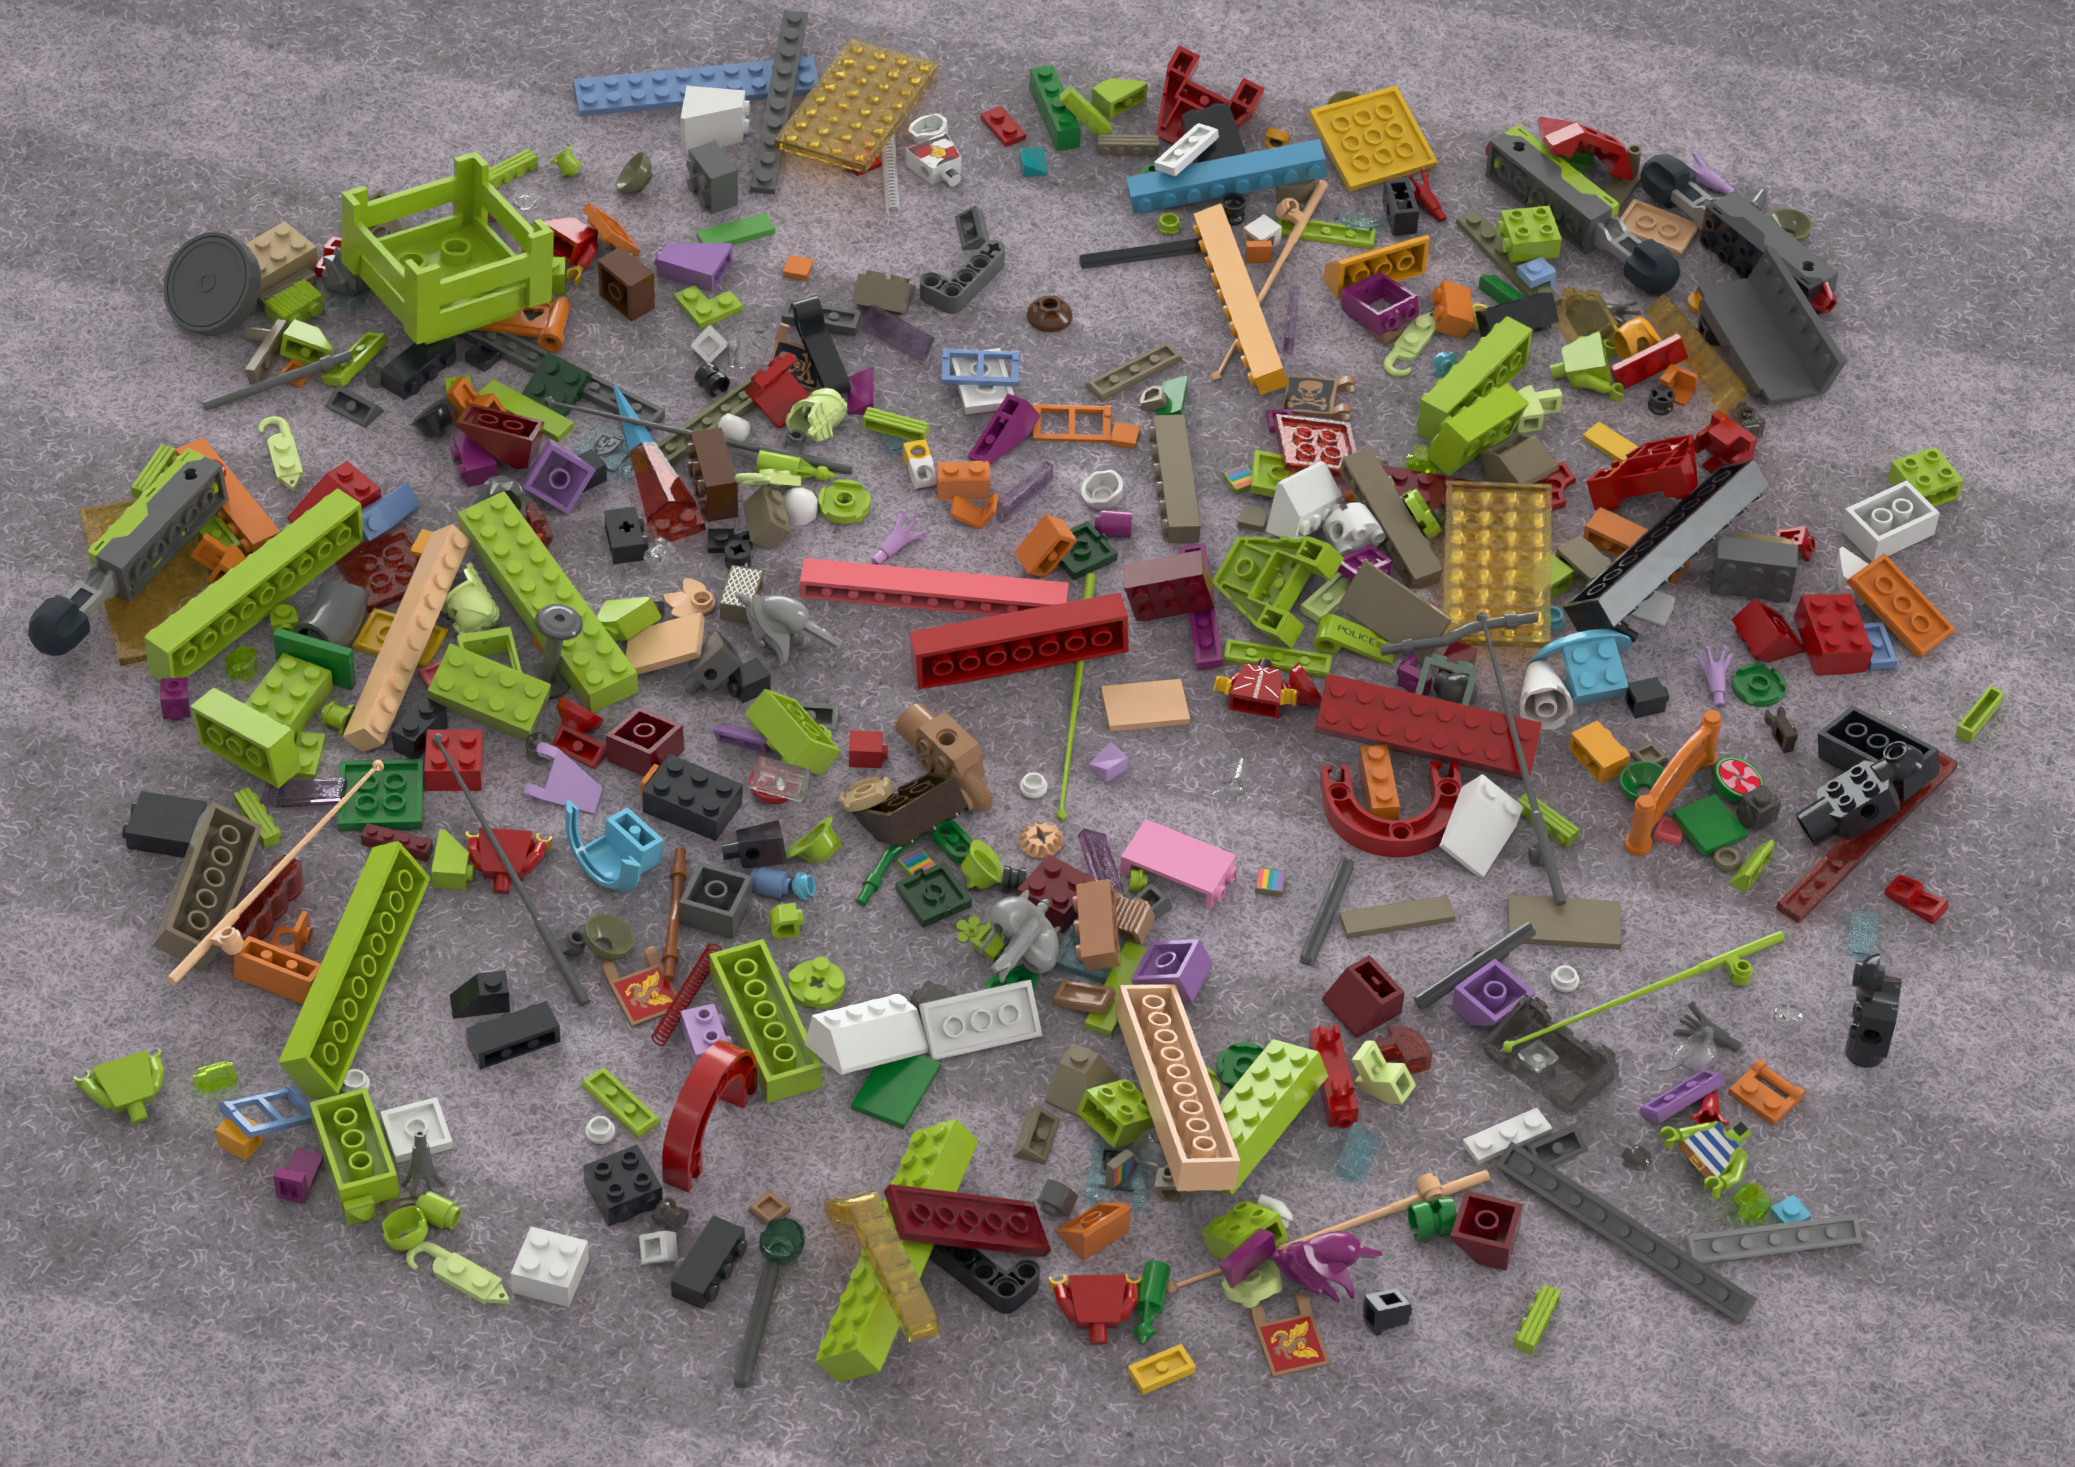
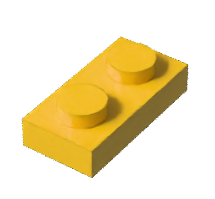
M1182 1344L1128 1366V1374L1141 1395L1192 1375L1196 1371V1365Z

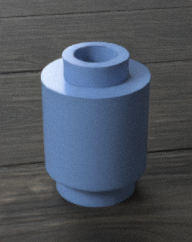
M767 867L754 868L752 870L753 890L756 894L783 899L785 894H790L793 879L789 877V872Z

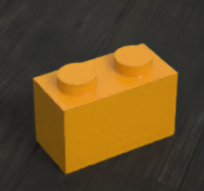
M1598 720L1571 733L1569 750L1600 784L1621 775L1623 769L1629 765L1630 755L1628 750L1621 746L1612 736V733L1604 728Z

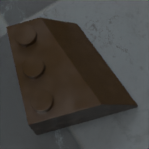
M929 772L899 786L897 794L892 793L881 803L868 809L854 811L852 814L877 841L905 847L914 843L915 837L920 834L936 830L938 828L937 824L956 818L960 815V811L968 805L955 777Z

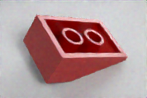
M345 461L326 473L289 514L287 519L293 523L304 512L313 508L325 496L330 495L337 488L361 503V509L381 498V488L350 462Z

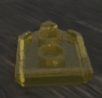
M1565 287L1562 294V302L1557 308L1559 322L1557 323L1570 343L1580 336L1586 337L1596 332H1600L1602 339H1604L1619 328L1617 321L1598 291L1587 290L1586 292Z

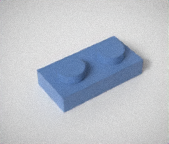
M1884 623L1863 624L1874 651L1868 665L1870 671L1896 668L1897 658Z

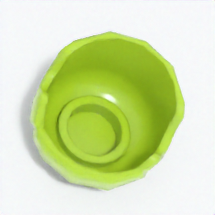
M413 1206L400 1208L392 1212L382 1222L385 1242L390 1248L397 1251L414 1249L424 1241L428 1233V1225L422 1210ZM402 1233H408L407 1235L398 1238V1236H400Z

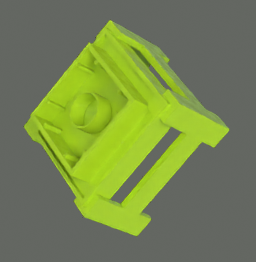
M477 151L454 158L453 176L368 201V189L365 186L341 192V262L353 275L358 274L403 323L404 331L416 344L423 342L426 345L514 317L518 310L551 301L554 231L541 218L534 220L533 228L489 183V164ZM453 202V215L380 238H376L368 230L372 226ZM488 212L526 251L525 253L516 255L488 226Z

